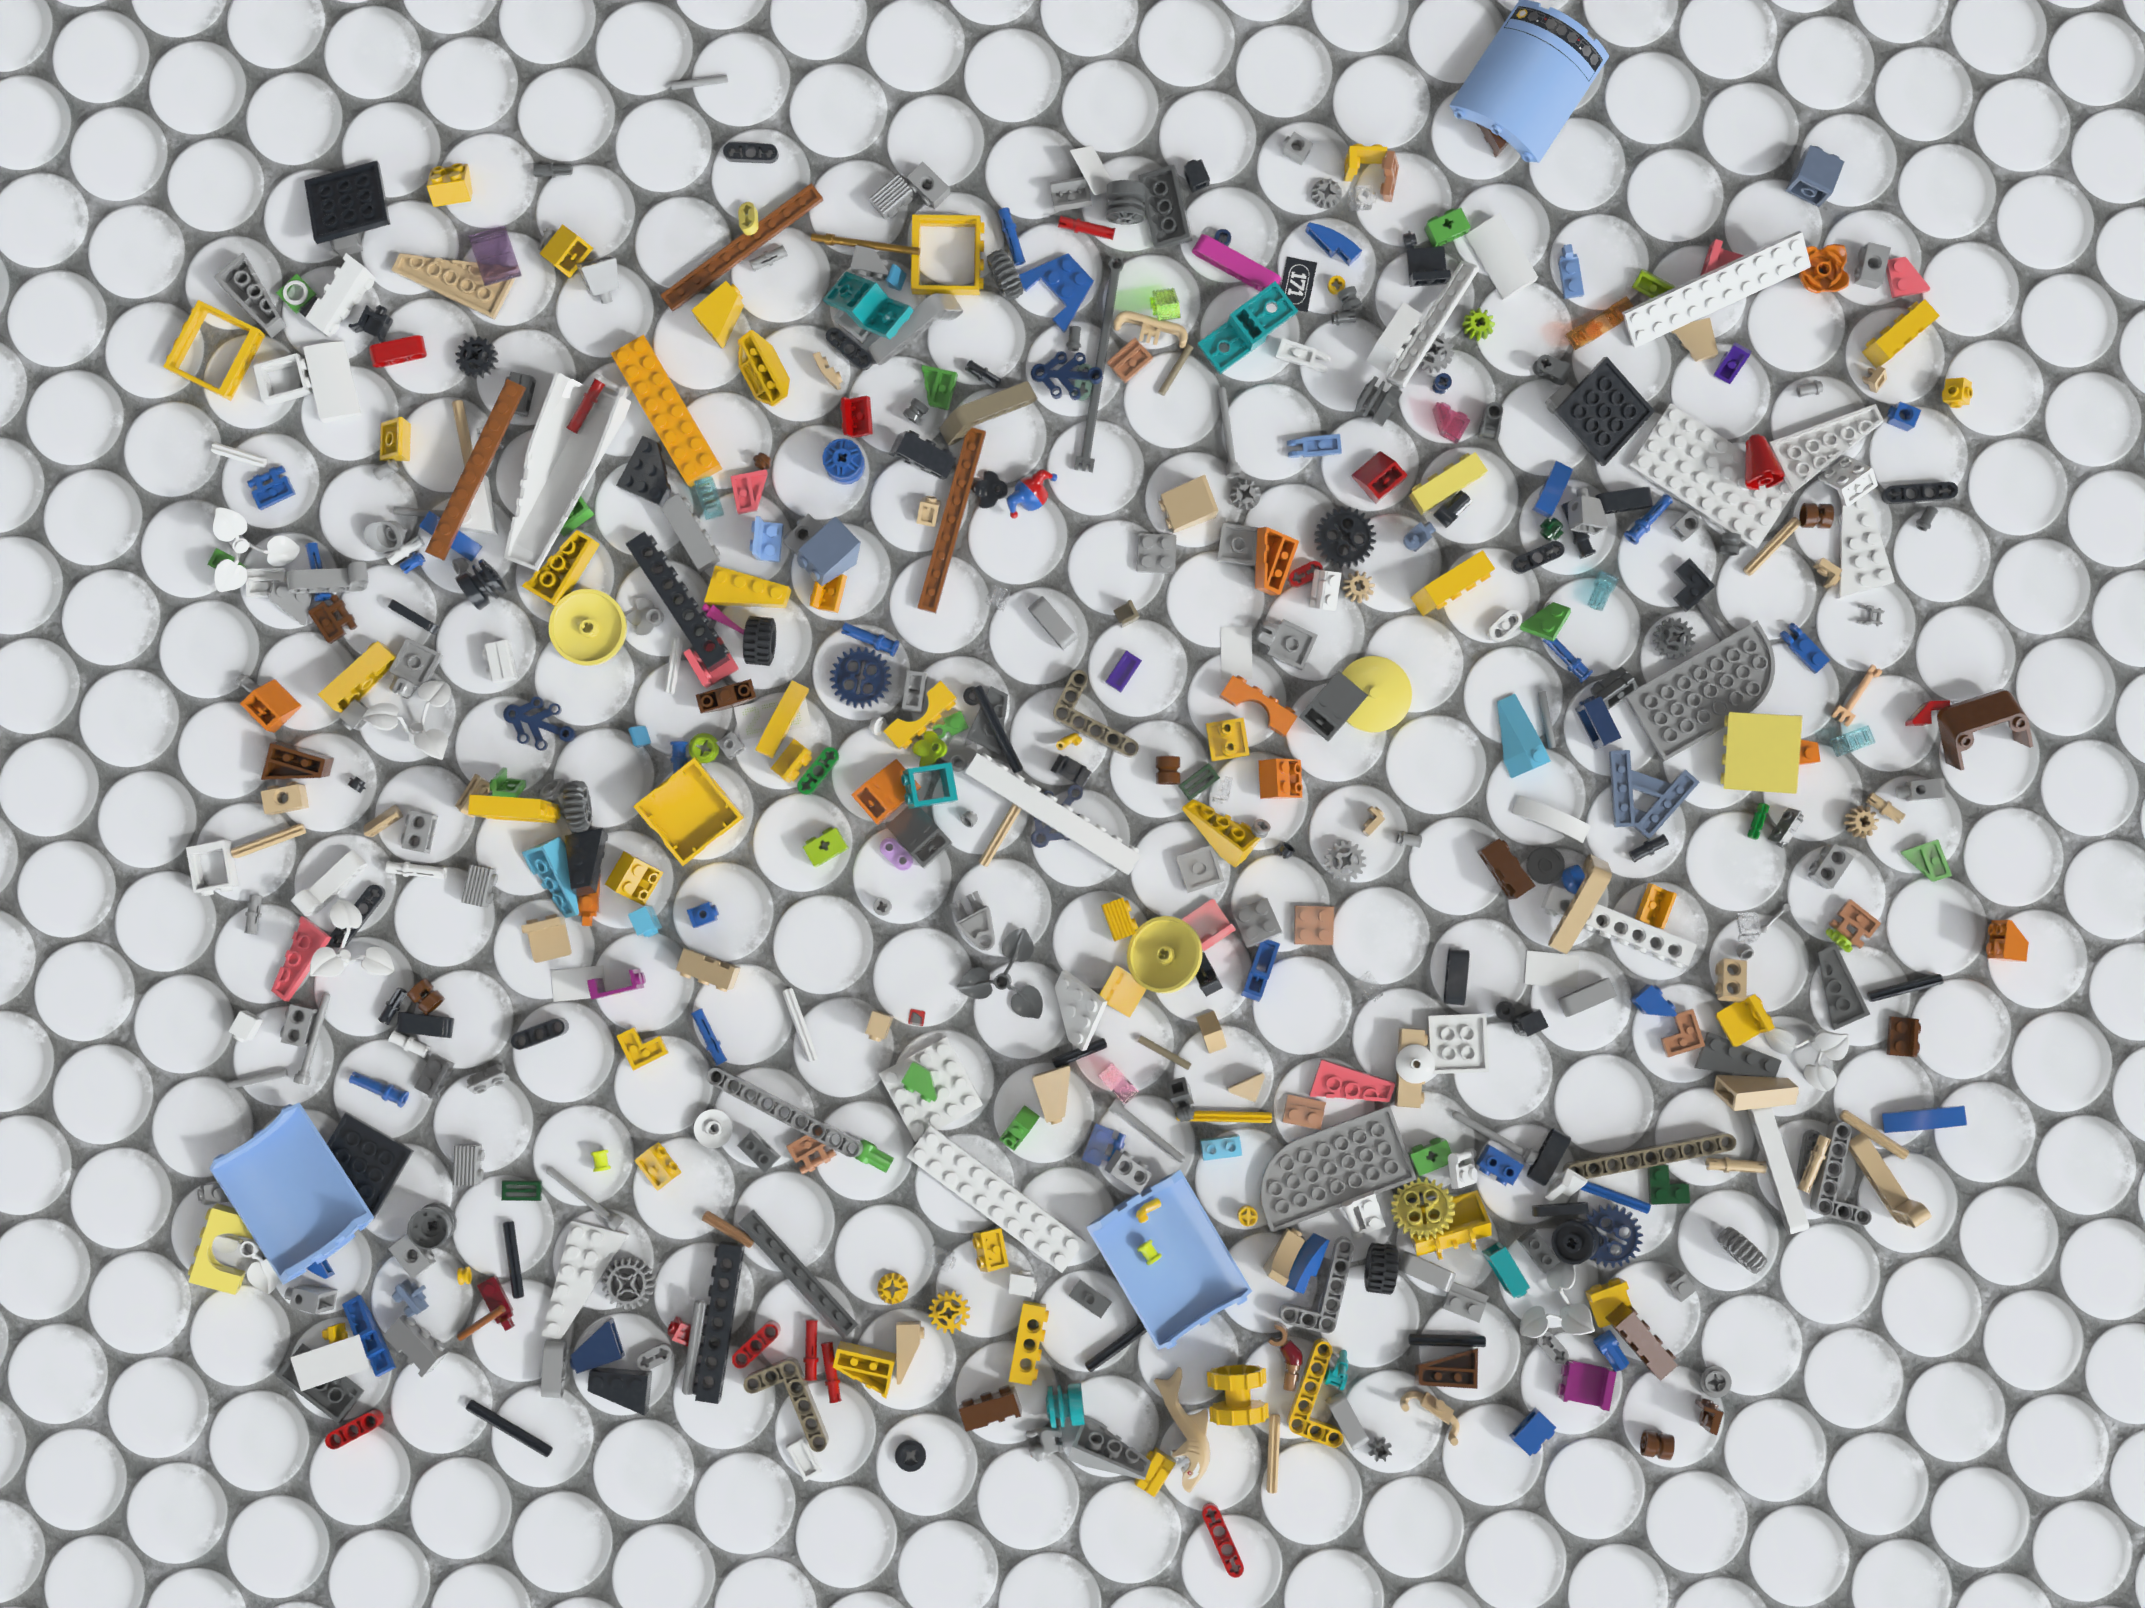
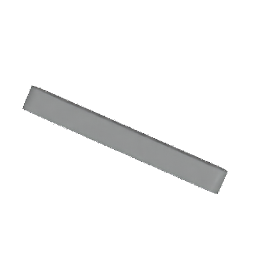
M712 1068L708 1071V1082L724 1092L847 1157H857L862 1153L863 1145L854 1137L725 1069ZM717 1071L721 1074V1079L718 1082L714 1080V1074ZM733 1080L738 1083V1088L735 1091L730 1087ZM750 1089L755 1092V1097L752 1100L747 1097ZM767 1098L772 1101V1106L769 1109L764 1106V1101ZM783 1107H786L789 1110V1114L786 1118H784L781 1115V1109ZM800 1116H803L806 1119V1123L803 1127H801L798 1124V1118ZM817 1125L823 1128V1133L820 1136L815 1133ZM834 1134H838L840 1137V1142L837 1145L832 1142ZM851 1143H855L857 1146V1151L854 1154L850 1153L848 1148Z

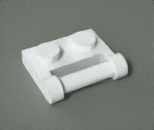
M1468 1148L1464 1152L1452 1153L1448 1156L1452 1189H1459L1477 1183L1478 1174L1474 1163L1477 1153L1474 1148ZM1464 1160L1465 1164L1458 1166L1460 1161Z
M1373 1190L1342 1202V1208L1346 1211L1352 1229L1351 1235L1353 1239H1360L1365 1234L1386 1227ZM1356 1206H1358L1364 1223L1360 1227L1353 1210Z

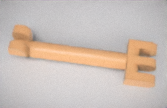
M1873 664L1870 665L1866 675L1845 707L1838 705L1831 717L1836 718L1840 713L1841 715L1837 721L1841 723L1846 717L1847 720L1844 725L1848 727L1856 716L1851 713V710L1872 678L1879 677L1882 670L1877 669Z

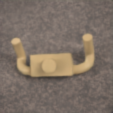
M1419 1391L1406 1392L1400 1400L1401 1409L1407 1412L1410 1408L1408 1405L1409 1400L1413 1398L1418 1399L1420 1405L1448 1425L1451 1423L1452 1429L1448 1434V1440L1453 1446H1456L1458 1444L1456 1436L1460 1430V1424L1453 1415L1454 1410L1448 1407L1444 1401L1438 1400L1428 1392L1424 1394Z

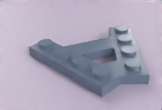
M1630 750L1609 751L1614 828L1634 827L1644 837L1650 839L1700 782L1686 769L1679 774L1672 784L1631 770ZM1633 790L1658 799L1647 812L1634 808Z

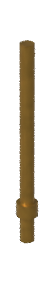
M828 233L826 235L811 234V241L823 242L825 245L830 246L837 244L855 247L858 245L875 250L920 255L921 248L836 237L835 234Z

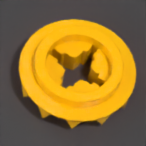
M898 1273L885 1274L878 1282V1295L885 1303L892 1305L900 1303L907 1296L908 1283ZM892 1280L895 1287L901 1288L894 1292L893 1297L890 1290L884 1289L891 1286Z

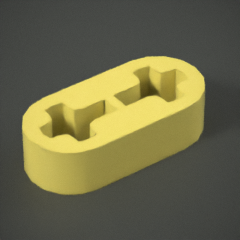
M745 202L738 210L739 226L745 235H752L757 232L759 227L758 212L753 203Z

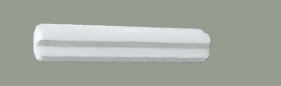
M216 442L211 447V451L215 454L265 468L268 463V459Z
M674 637L672 639L664 688L666 693L674 694L676 690L683 648L682 638Z

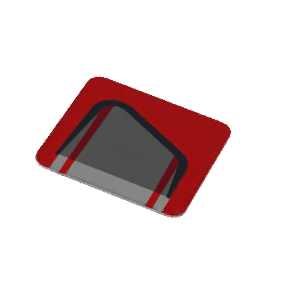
M911 1009L908 1024L923 1026L926 1012Z

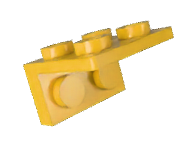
M1354 144L1349 146L1345 157L1344 181L1352 182L1354 175H1357V170L1360 168V163L1382 164L1383 157L1387 153V147H1383L1380 144L1372 146Z
M793 739L770 769L786 782L790 783L791 780L794 782L799 777V770L802 766L806 767L812 760L811 755L813 753Z
M1116 965L1099 995L1108 1001L1107 1005L1127 1017H1131L1146 988L1138 984L1129 972Z

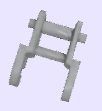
M1860 605V608L1867 609L1870 612V617L1868 621L1862 622V620H1858V624L1867 626L1883 624V622H1880L1881 613L1885 611L1881 610V608L1874 609V606ZM1873 612L1877 613L1876 621L1872 620Z

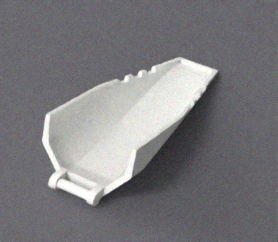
M558 372L555 373L528 444L524 463L525 472L519 485L521 490L519 498L516 499L517 509L515 517L512 518L511 530L504 554L505 559L535 571L539 570L626 417L631 401L626 399L631 392L630 386L614 383L596 374L591 385L595 378L604 383V387L619 393L615 397L601 391L597 398V404L594 403L578 434L566 427L581 404L584 393H587L590 387Z

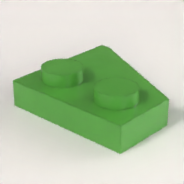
M922 365L929 406L948 410L958 377L957 372Z
M1552 602L1521 623L1520 630L1554 642L1569 617L1571 608Z
M1938 839L1901 851V855L1931 882L1952 876Z

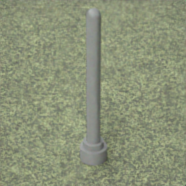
M1222 386L1218 389L1228 458L1225 472L1227 477L1240 475L1241 469L1235 460L1225 387Z
M329 993L322 995L301 1071L295 1074L293 1080L295 1083L309 1085L310 1083L309 1069L330 1000Z
M1116 1097L1107 1108L1113 1114L1122 1115L1178 1162L1182 1163L1185 1161V1157L1125 1109L1122 1100Z
M1458 1111L1452 1113L1454 1119L1521 1155L1525 1163L1532 1166L1537 1159L1539 1152L1532 1148L1524 1149Z
M553 1167L546 1169L548 1175L606 1219V1223L609 1224L608 1227L614 1232L623 1223V1217L619 1214L615 1215L608 1212Z

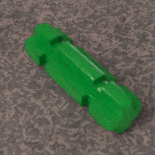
M1758 804L1756 809L1758 812H1755L1750 826L1751 830L1749 829L1747 837L1754 840L1759 838V830H1762L1766 819L1765 814L1768 813L1770 808L1768 804Z

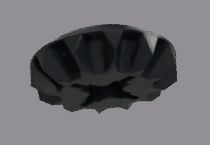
M905 1440L899 1444L895 1452L897 1465L907 1472L919 1470L926 1460V1450L922 1443L916 1440ZM916 1449L915 1459L910 1458L906 1460L908 1455L906 1451L912 1452Z

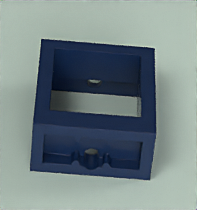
M1593 695L1579 702L1580 706L1575 708L1595 749L1622 738L1601 696L1595 699Z

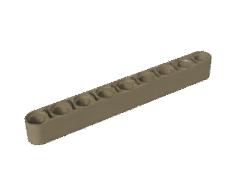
M1719 1132L1571 1161L1563 1166V1172L1567 1168L1571 1169L1575 1166L1577 1174L1586 1179L1728 1152L1736 1147V1139L1731 1134ZM1724 1137H1727L1728 1144L1723 1147L1721 1141ZM1705 1141L1709 1142L1707 1150H1704L1702 1146ZM1689 1144L1691 1150L1688 1154H1685L1684 1146ZM1667 1148H1670L1672 1154L1666 1158L1664 1152ZM1651 1151L1653 1158L1647 1162L1645 1156ZM1632 1155L1634 1162L1628 1165L1626 1162L1627 1157ZM1614 1159L1615 1166L1609 1169L1607 1163L1609 1160ZM1591 1163H1595L1596 1170L1590 1173L1588 1167Z

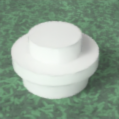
M874 717L871 720L869 728L873 734L881 735L887 728L884 717Z

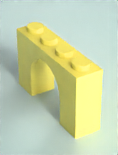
M217 1203L207 1211L205 1219L208 1222L206 1227L202 1228L199 1236L202 1241L200 1245H197L194 1252L196 1260L194 1264H191L188 1271L190 1276L189 1283L236 1295L241 1288L246 1271L228 1267L218 1262L212 1251L213 1241L216 1236L225 1233L249 1239L254 1238L235 1208Z

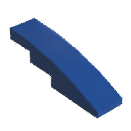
M1964 1105L1882 1113L1884 1133L1967 1125Z
M358 1295L343 1303L342 1306L354 1336L360 1335L366 1357L370 1361L375 1376L380 1377L396 1368L386 1342L362 1296Z

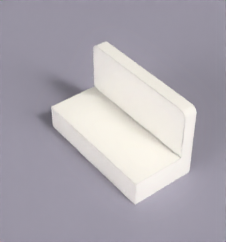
M1567 1168L1550 1182L1545 1198L1553 1201L1561 1193L1570 1197L1582 1188L1588 1180Z

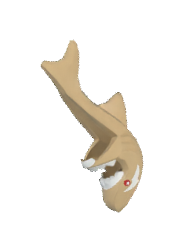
M1178 1367L1171 1378L1167 1380L1156 1378L1154 1382L1173 1420L1187 1439L1177 1450H1171L1170 1455L1175 1460L1189 1459L1190 1462L1185 1464L1181 1471L1183 1474L1182 1486L1185 1491L1190 1493L1207 1471L1210 1462V1447L1206 1436L1209 1420L1207 1409L1188 1415L1180 1405L1178 1392L1182 1381V1369Z

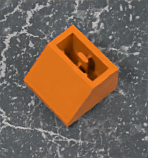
M276 679L253 690L240 703L266 731L273 733L302 707Z
M1275 758L1258 761L1260 799L1303 798L1301 760Z
M1991 920V924L1988 927L1990 937L1989 943L1986 946L1987 958L2010 962H2027L2029 942L2013 921Z

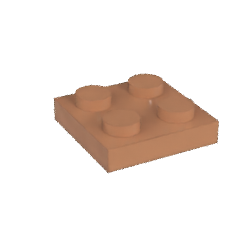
M1295 906L1294 944L1333 945L1334 907Z

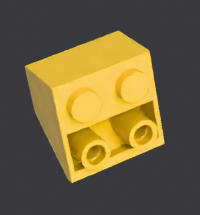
M456 163L450 167L443 168V166H437L430 170L427 189L433 207L471 201L473 192L468 164Z
M562 224L539 254L568 278H571L578 270L576 264L583 263L592 252L593 247Z
M623 851L605 885L644 906L664 872Z

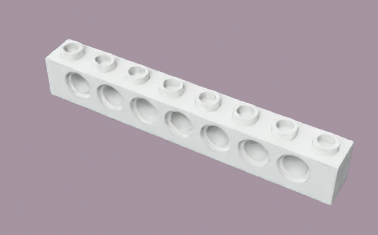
M1549 886L1541 908L1546 909L1545 913L1556 917L1557 914L1563 916L1565 911L1560 907L1561 902L1564 900L1569 906L1575 894L1556 886ZM1596 904L1583 929L1592 931V929L1599 931L1598 935L1610 939V936L1614 937L1619 944L1625 946L1631 944L1635 946L1636 951L1646 953V951L1653 953L1652 957L1663 961L1664 958L1670 960V964L1678 968L1689 966L1697 944L1599 904ZM1599 915L1604 919V923L1601 926L1596 922V918ZM1617 922L1622 926V930L1619 933L1614 930V925ZM1634 930H1637L1640 934L1638 940H1634L1632 937ZM1653 937L1657 940L1655 948L1650 945V940ZM1670 945H1673L1675 947V953L1673 955H1670L1668 952V947Z

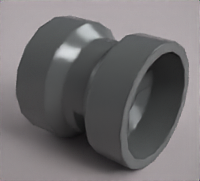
M1355 286L1347 287L1337 293L1339 299L1343 302L1342 307L1344 311L1354 310L1362 304L1356 296Z
M913 398L910 402L911 406L905 409L903 415L918 425L922 415L926 414L929 408L920 400Z
M1722 533L1721 540L1724 545L1720 547V554L1739 555L1740 548L1737 545L1741 541V535L1737 533Z

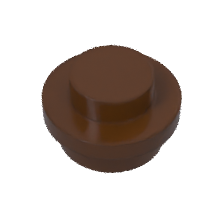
M759 452L758 455L753 457L754 464L759 469L764 470L771 467L770 463L772 460L766 454Z

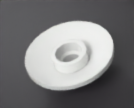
M1408 1045L1397 1055L1396 1070L1400 1077L1407 1082H1424L1434 1071V1057L1422 1045ZM1416 1060L1420 1063L1418 1068L1413 1066V1062Z
M707 1110L701 1113L695 1121V1137L701 1145L707 1148H719L725 1145L732 1136V1121L721 1110ZM712 1125H717L718 1130L716 1132L711 1130Z

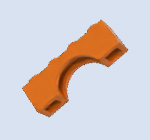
M1232 676L1219 697L1235 707L1247 701L1260 704L1267 712L1268 728L1285 737L1298 717L1295 715V711L1288 706L1284 708L1279 705V701L1272 696L1268 698L1263 695V691L1257 686L1253 685L1251 687L1247 685V680L1241 676Z

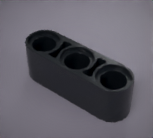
M1650 487L1595 495L1596 498L1601 500L1605 514L1646 509L1653 506Z
M1449 948L1444 1004L1462 1006L1465 1004L1470 958L1469 950Z
M398 1012L396 1032L452 1038L454 1018Z
M557 1018L517 1032L511 1038V1045L518 1050L527 1049L562 1036L569 1030V1023L563 1018ZM556 1022L562 1024L560 1032H557L554 1028ZM539 1028L544 1032L542 1039H539L536 1035ZM521 1035L526 1039L523 1046L518 1043V1038Z
M1552 1128L1538 1151L1537 1159L1530 1166L1526 1176L1540 1185L1546 1186L1568 1148L1571 1137L1556 1128Z

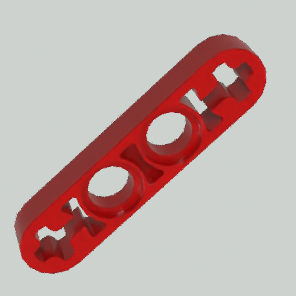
M1207 1503L1202 1508V1516L1229 1576L1234 1578L1240 1577L1244 1572L1243 1562L1220 1510L1214 1503ZM1211 1508L1212 1511L1216 1510L1214 1512V1517L1216 1519L1214 1523L1212 1522L1210 1515H1205L1208 1513L1207 1509ZM1222 1526L1224 1528L1223 1535H1214V1528ZM1223 1545H1231L1232 1552L1230 1554L1222 1553L1221 1548ZM1233 1558L1235 1564L1240 1565L1237 1572L1233 1569L1230 1570L1232 1565L1228 1559Z

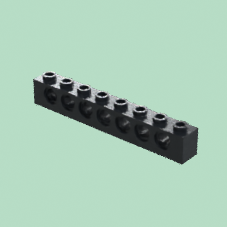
M644 531L625 543L708 670L712 672L730 659L727 656L730 653L724 643L719 644L717 640L719 635L714 628L710 629L706 623L709 620L703 612H698L696 608L699 605L693 596L691 598L688 597L686 592L689 590L683 581L679 583L676 579L678 573L674 567H668L665 562L668 558L662 550H657L655 546L658 543L652 534L648 536ZM650 550L653 551V554H652L651 557H649V558H645V557H644V555H645V553H646L647 551H650ZM663 566L662 572L655 573L656 567ZM672 581L673 586L670 589H665V584ZM678 597H683L684 600L681 604H675V600ZM687 613H694V617L691 620H685ZM704 628V633L701 636H696V630ZM708 644H715V647L712 651H706V646Z
M722 1241L715 1248L714 1258H717V1261L711 1271V1277H714L713 1285L709 1286L708 1297H711V1300L705 1310V1316H708L707 1324H704L702 1329V1336H705L704 1344L701 1343L699 1355L702 1358L701 1363H698L696 1368V1375H699L698 1383L695 1382L693 1387V1394L696 1395L695 1401L719 1404L722 1398L745 1249L743 1244ZM723 1259L731 1260L732 1267H724ZM721 1278L728 1280V1287L725 1288L720 1285ZM717 1298H723L726 1301V1306L720 1307L717 1304ZM715 1317H719L722 1319V1326H716L714 1324ZM711 1337H717L720 1345L714 1346L711 1343ZM708 1357H714L717 1364L710 1365ZM706 1376L713 1378V1385L706 1384Z

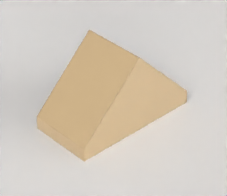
M1212 1011L1196 1017L1208 1053L1226 1048L1227 1045L1215 1012Z
M1258 1073L1227 1087L1229 1093L1256 1102L1265 1078L1264 1073Z

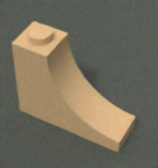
M1292 1228V1230L1285 1229L1263 1266L1267 1276L1284 1287L1289 1281L1290 1270L1305 1241L1301 1237L1303 1233L1295 1228Z

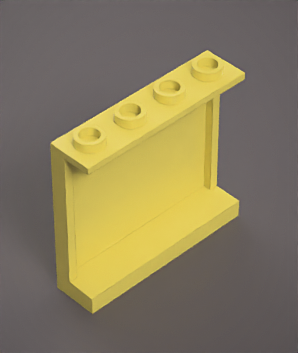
M1730 711L1729 715H1725L1724 727H1728L1727 734H1724L1723 746H1726V754H1722V765H1725V773L1721 772L1720 784H1724V789L1796 794L1803 715Z

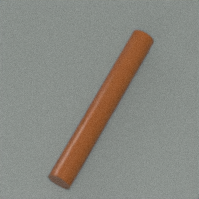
M500 1305L457 1334L458 1340H464L506 1311L505 1307Z

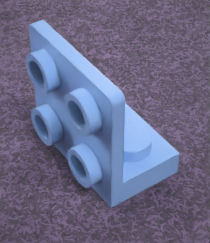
M756 516L755 521H752L751 531L754 532V539L750 540V551H752L757 560L780 562L784 528L782 523L764 522L760 516Z

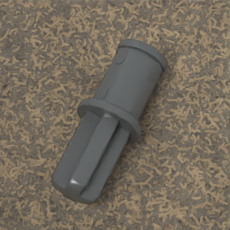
M551 163L548 165H534L535 177L552 176V178H555L556 176L572 175L573 173L571 164Z

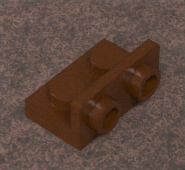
M1889 1016L1887 1055L1917 1057L1920 1051L1918 1034L1921 1032V1024L1919 1019Z
M1702 1398V1401L1696 1399L1695 1404L1704 1410L1700 1413V1426L1709 1433L1717 1435L1724 1412L1718 1408L1719 1405L1714 1404L1709 1399Z

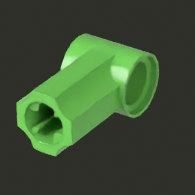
M861 1139L863 1151L854 1158L862 1163H869L887 1173L894 1157L877 1149V1146L873 1143Z

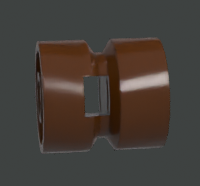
M1803 503L1799 514L1800 526L1802 528H1814L1815 526L1821 529L1831 528L1834 520L1833 505L1820 503L1817 506L1815 503Z
M1156 757V768L1159 770L1156 773V784H1180V772L1177 771L1180 768V757Z
M426 978L417 983L407 993V996L414 1003H419L418 1008L425 1015H428L445 998L438 990H433L434 986Z
M1644 1430L1640 1440L1641 1455L1652 1458L1656 1455L1658 1459L1670 1461L1675 1449L1674 1436L1666 1433L1658 1435L1656 1431Z

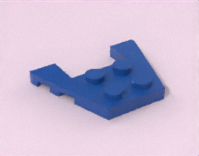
M1069 253L1019 274L1025 292L1039 280H1042L1066 306L1053 318V322L1064 333L1067 331L1069 324L1094 283V280Z

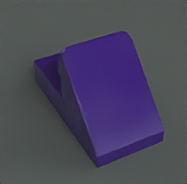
M1734 342L1730 350L1724 354L1714 376L1731 384L1752 351Z

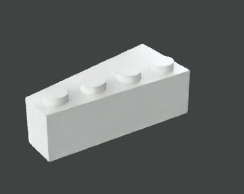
M347 253L343 257V260H345L341 268L337 267L334 271L336 276L333 282L327 283L324 287L323 298L319 297L305 318L328 337L338 330L339 324L350 315V310L362 300V295L373 286L376 279L363 265Z

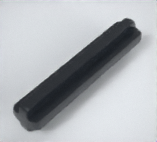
M1104 1038L1089 1043L1087 1050L1081 1051L1077 1048L1053 1058V1064L1055 1068L1061 1067L1107 1048V1043Z

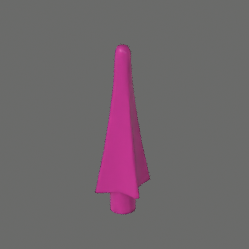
M706 603L703 605L701 610L707 613L706 616L708 618L718 621L744 635V629L730 620L716 606L712 605L711 607Z

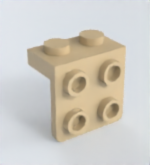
M557 914L545 916L546 920L538 922V918L526 921V925L521 926L522 933L528 934L534 962L539 963L571 955L572 950L564 917H557Z

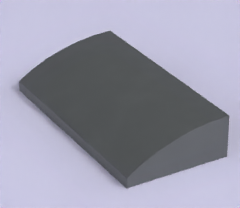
M1175 165L1138 175L1139 182L1146 186L1144 205L1154 248L1169 247L1193 241Z
M302 1343L292 1357L311 1351V1349ZM291 1358L276 1375L336 1423L343 1421L365 1391L346 1376L301 1391Z

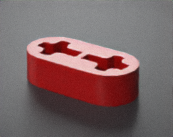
M1311 561L1293 570L1288 577L1289 584L1298 588L1313 581L1314 572L1307 574V572L1311 570L1312 565L1314 568L1318 567L1319 570H1323V566L1318 561ZM1294 574L1297 576L1304 574V577L1300 579V583L1292 580Z

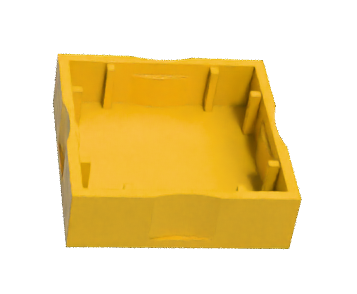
M696 757L633 806L646 823L660 835L666 847L682 866L703 851L717 837L723 835L744 818L741 811Z

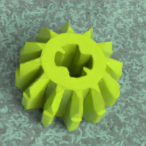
M1478 308L1476 312L1472 309L1469 315L1464 316L1465 322L1462 323V327L1466 328L1464 334L1470 333L1469 339L1475 336L1476 341H1479L1481 337L1485 340L1488 334H1492V327L1495 326V322L1491 321L1493 315L1487 316L1488 310L1482 313L1481 308ZM1477 322L1481 323L1480 327L1476 326Z

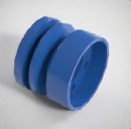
M845 438L836 439L830 442L824 449L822 456L823 465L832 480L836 483L847 485L861 478L865 470V459L858 445L852 440ZM839 458H846L847 461L844 463L843 461H840Z

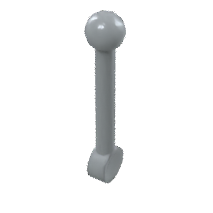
M1787 903L1783 904L1782 909L1765 925L1760 926L1759 931L1765 933L1767 928L1784 911L1790 910V905Z

